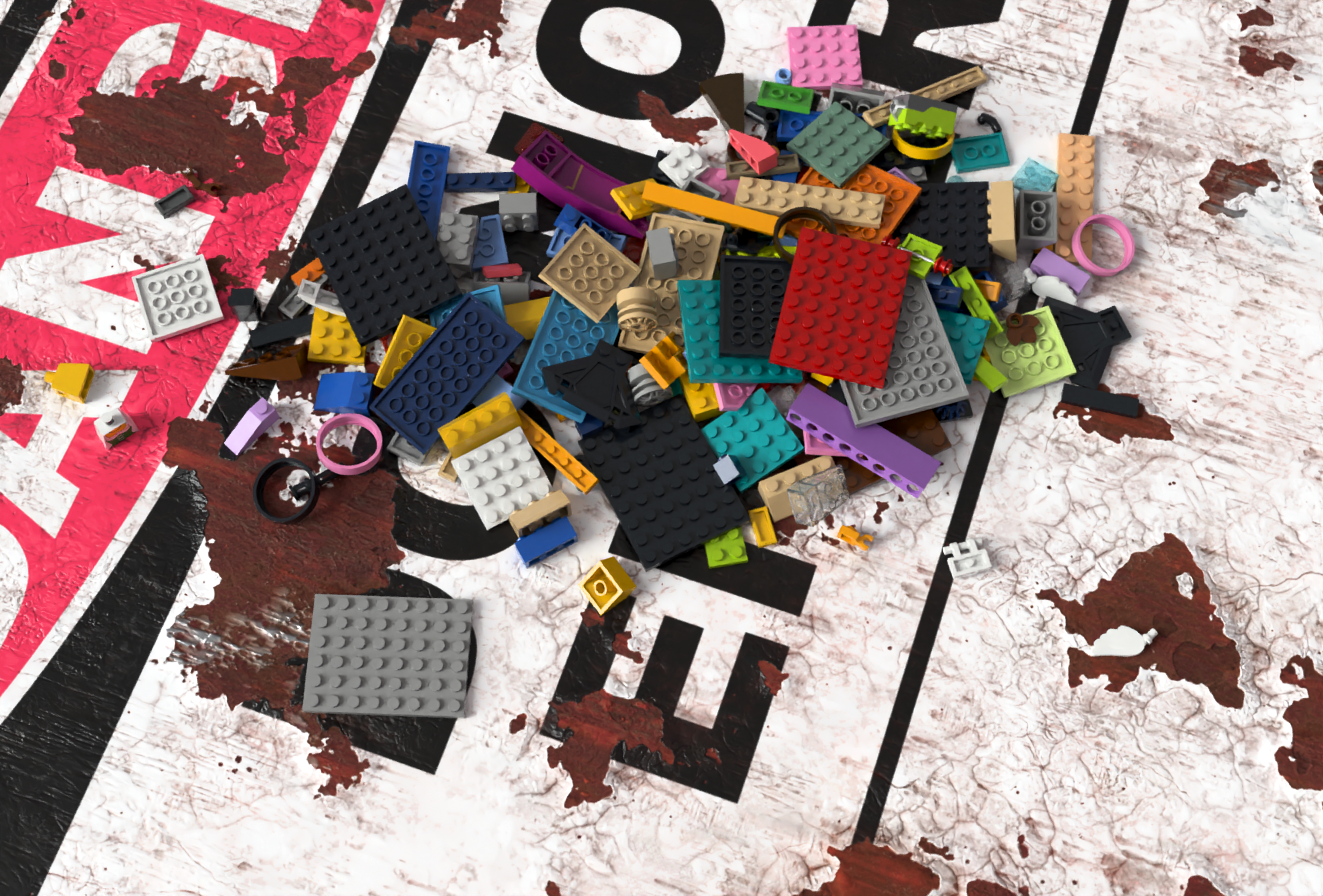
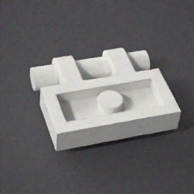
M969 538L965 542L958 544L954 542L950 543V546L943 547L945 555L952 553L954 556L947 560L953 579L991 569L992 565L986 549H977V546L983 545L981 538ZM965 549L970 550V553L961 555L960 551Z

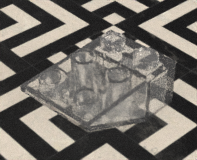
M840 464L801 479L787 489L796 523L814 527L850 499L845 475Z

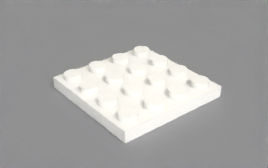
M203 254L131 277L152 343L224 319Z
M520 426L451 461L486 530L508 520V516L517 509L522 510L534 500L539 501L545 498L546 494L554 491Z

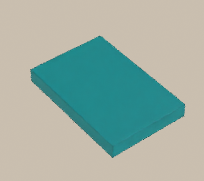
M1002 132L959 138L953 141L951 154L957 174L1010 165Z

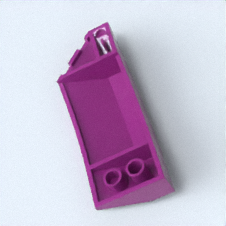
M547 130L519 156L511 168L512 171L553 203L562 208L569 204L606 229L638 238H643L649 229L650 221H647L646 216L630 221L610 195L612 189L629 184L590 165L569 150ZM582 164L583 168L576 183V186L574 188V191L565 188L566 186H573L579 168Z

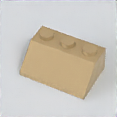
M561 490L551 491L546 494L545 498L530 502L526 508L522 510L517 509L508 517L516 535L520 538L524 535H531L538 527L550 525L558 517L571 516V504Z

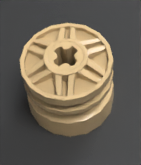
M630 287L618 292L616 295L617 309L619 310L618 326L621 330L634 333L645 332L658 325L657 310L655 309L656 294L654 290L647 287Z

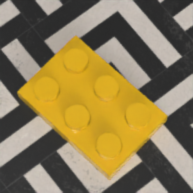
M653 178L612 189L610 195L630 221L652 215L653 212L659 213L671 209L670 207L641 199L646 181L657 183Z

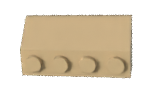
M1013 180L990 182L991 190H987V199L991 201V204L987 205L988 215L991 216V219H988V229L992 231V234H988V243L992 245L993 253L1012 262H1017Z
M827 455L762 480L758 486V491L774 523L844 494L838 469L832 457Z

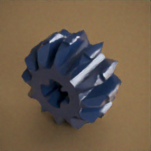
M965 400L952 403V407L949 404L936 407L938 408L936 414L942 413L941 418L948 417L949 422L952 421L953 417L959 420L960 415L965 414V408H967L968 404L964 402Z

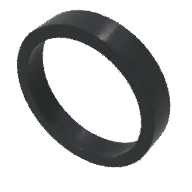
M280 458L267 464L258 474L253 486V500L257 510L265 518L283 525L294 524L306 518L315 508L320 494L319 480L315 472L308 465L294 458ZM283 467H300L309 474L311 479V494L308 502L301 511L291 517L278 518L273 516L267 510L263 500V491L267 480L274 472Z

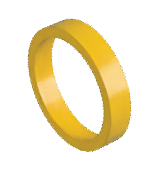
M893 127L892 141L894 146L903 154L916 159L930 160L940 158L951 150L955 132L953 130V135H946L948 142L942 146L920 148L902 140L898 135L900 131L894 130Z

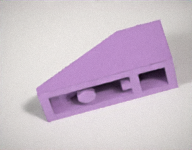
M262 397L246 412L224 444L239 456L280 418L276 409Z

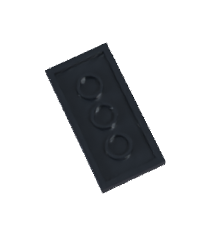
M926 135L901 138L910 145L920 148H931ZM890 140L889 145L868 164L883 171H889L894 167L906 169L935 164V159L923 160L909 157L900 152L894 146L893 141Z

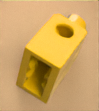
M60 363L56 372H46L45 382L52 383L51 388L56 394L84 404L95 371L90 364Z

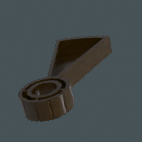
M744 73L719 75L700 82L699 91L728 134L731 129L745 134ZM730 142L727 146V162L745 160L740 159L736 155L738 151Z

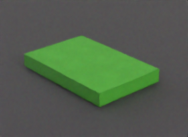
M762 81L757 105L810 114L815 90Z

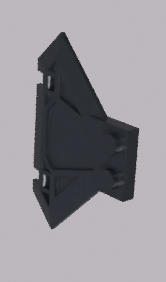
M1046 296L1042 308L1049 306L1053 318H1057L1058 323L1056 325L1076 369V374L1069 376L1071 383L1097 390L1113 347L1132 338L1115 305L1095 313ZM1078 366H1082L1084 370L1080 371Z
M600 339L591 356L541 368L549 393L555 395L557 391L564 394L562 400L605 423L608 418L615 422L613 427L618 430L643 423L625 375L633 356ZM564 382V383L568 384L569 386L566 387V386L562 385L561 383ZM614 409V410L618 411V412H619V415L616 414V413H614V412H612V410Z

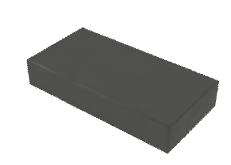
M184 184L155 202L154 205L163 218L166 219L194 202L195 198Z

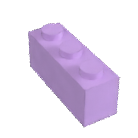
M1045 247L1041 249L1030 266L1031 271L1037 277H1058L1061 282L1069 285V288L1073 290L1077 297L1091 277Z

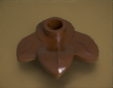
M1011 313L1006 318V326L1008 327L1006 336L1008 341L1013 346H1017L1020 341L1026 343L1036 342L1037 336L1034 327L1040 323L1039 319L1031 314ZM1012 321H1017L1018 325L1012 324Z

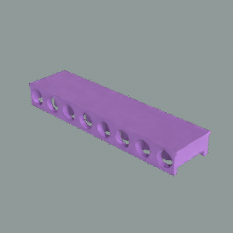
M807 383L789 408L786 420L917 499L941 464L940 461L876 423L856 428L849 407ZM792 414H797L801 420L795 419ZM809 423L815 425L818 430H813ZM825 433L830 434L834 440L828 439ZM842 443L848 445L851 450L845 449ZM859 454L865 455L868 460H863ZM876 464H880L885 470L878 469ZM892 474L898 475L902 480H896ZM909 484L915 485L919 491L913 490Z

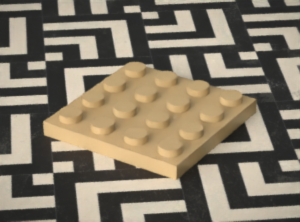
M583 223L538 277L598 324L617 301L616 295L618 292L628 288L642 269Z

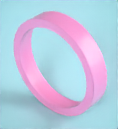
M1097 214L1088 217L1076 228L1072 237V250L1076 260L1085 270L1097 276L1109 277L1120 273L1131 263L1135 253V243L1130 230L1119 219L1110 215ZM1091 224H1103L1112 228L1120 236L1124 244L1125 254L1119 267L1116 269L1101 268L1086 257L1080 242L1081 231L1084 227Z
M354 413L340 414L327 420L319 429L316 437L317 454L321 463L330 471L341 475H357L371 469L380 459L383 449L382 434L379 427L371 419L363 415ZM352 424L369 430L376 439L377 449L367 461L357 465L345 466L330 461L323 454V441L333 429L342 425Z

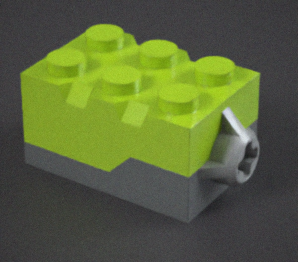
M913 94L895 96L890 105L888 125L893 126L896 131L904 132L906 129L913 135L925 134L926 138L929 139L945 138L946 135H953L958 106Z

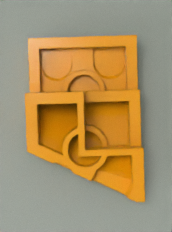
M673 331L639 360L663 389L667 388L688 369L687 360L682 355L684 349L675 342L674 337L676 335Z

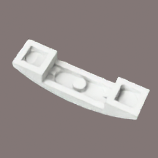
M302 279L297 294L299 298L319 309L346 317L335 293L320 289L321 284Z

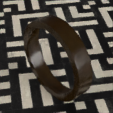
M796 207L783 213L778 218L773 232V245L777 254L787 260L789 264H793L794 255L788 253L781 246L778 235L781 228L787 222L796 218L814 219L820 222L829 233L837 235L834 222L824 212L812 207Z

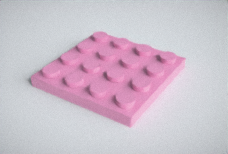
M857 25L787 27L789 63L792 78L791 86L813 90H831L833 82L862 88L863 81Z

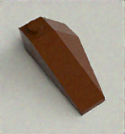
M306 343L284 347L281 352L273 355L271 352L265 353V355L257 360L252 357L232 363L225 370V374L279 381L301 380L307 372Z

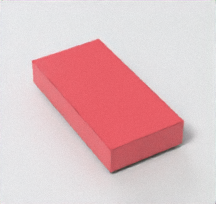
M518 263L482 266V273L486 278L522 275V268Z

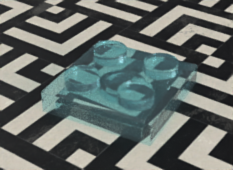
M1028 157L1011 180H1013V187L1019 191L1021 189L1049 192L1060 175Z

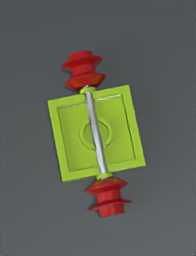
M911 233L908 234L902 245L899 237L895 240L892 239V234L885 236L882 240L881 245L912 252L908 273L925 280L932 268H934L935 274L939 271L942 272V277H945L947 274L949 275L953 269L951 259L946 262L944 261V256L939 257L943 252L942 246Z

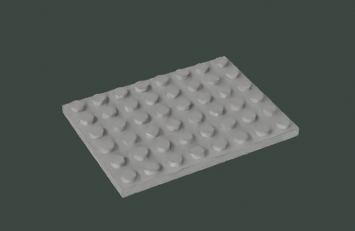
M908 273L883 389L839 379L856 428L969 399L967 387L926 281Z
M315 594L302 711L304 713L465 719L474 601L471 599Z

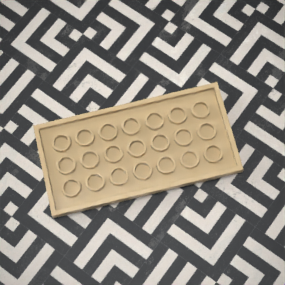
M653 212L648 231L668 227L669 234L673 233L680 269H677V277L655 281L646 237L639 263L642 271L636 277L633 287H647L655 291V309L657 310L658 325L645 332L634 333L622 330L618 349L647 354L673 331L676 335L674 337L675 342L682 346L684 351L686 350L677 283L678 280H713L725 226Z

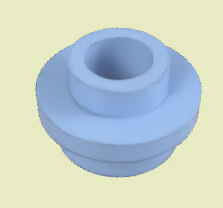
M787 68L779 69L775 74V81L780 84H790L792 81L790 70Z

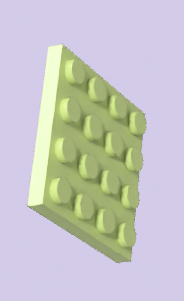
M1049 306L1021 314H1031L1039 319L1040 323L1034 327L1037 336L1036 342L1026 343L1020 341L1017 346H1013L1006 336L1008 330L1006 320L1000 321L1004 331L989 340H985L984 347L990 356V364L1008 379L1007 384L1000 388L1004 398L1076 374V369ZM1014 320L1012 324L1018 325V322Z

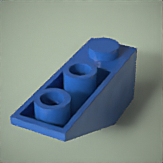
M569 204L565 205L554 223L556 227L571 236L575 234L583 223L607 242H609L613 235L612 232Z

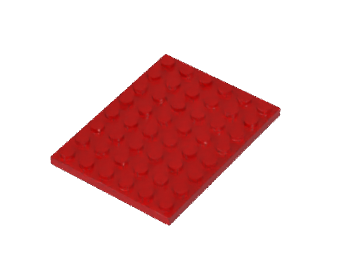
M801 227L768 363L883 389L912 252Z

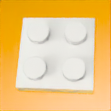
M686 142L658 163V167L680 189H682L689 176L698 179L709 170V165Z

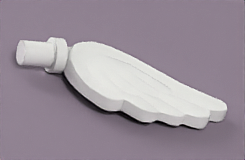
M1030 268L1024 270L1023 273L1027 277L1026 280L1029 284H1032V290L1035 294L1043 298L1048 296L1077 306L1076 301L1078 297L1069 288L1067 283L1061 282L1055 276L1037 277Z
M1127 626L1109 629L1107 633L1102 634L1099 639L1094 641L1095 648L1092 649L1091 654L1093 656H1136L1144 650L1146 644L1150 645L1153 642L1152 639L1158 632L1152 628L1147 634L1141 636L1136 630Z

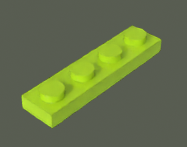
M965 265L950 274L949 277L955 287L964 289L962 299L972 316L991 321L986 339L989 340L1004 331L1003 326L967 266Z

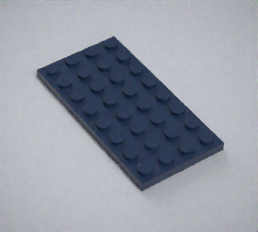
M468 292L369 408L426 456L442 438L437 429L461 416L526 339Z

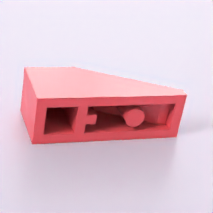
M733 129L729 130L730 144L759 175L778 165V153L774 147H771L763 140Z

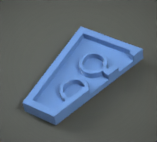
M499 214L481 217L477 248L472 267L473 272L481 271L482 266L509 264Z

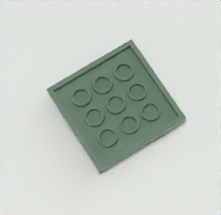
M835 101L787 144V149L793 154H798V158L841 188L887 147L890 140Z

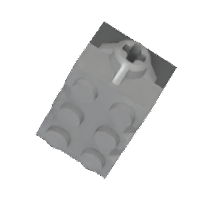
M441 212L440 228L436 239L437 245L455 280L460 277L472 278V267L480 227L479 218L475 215Z

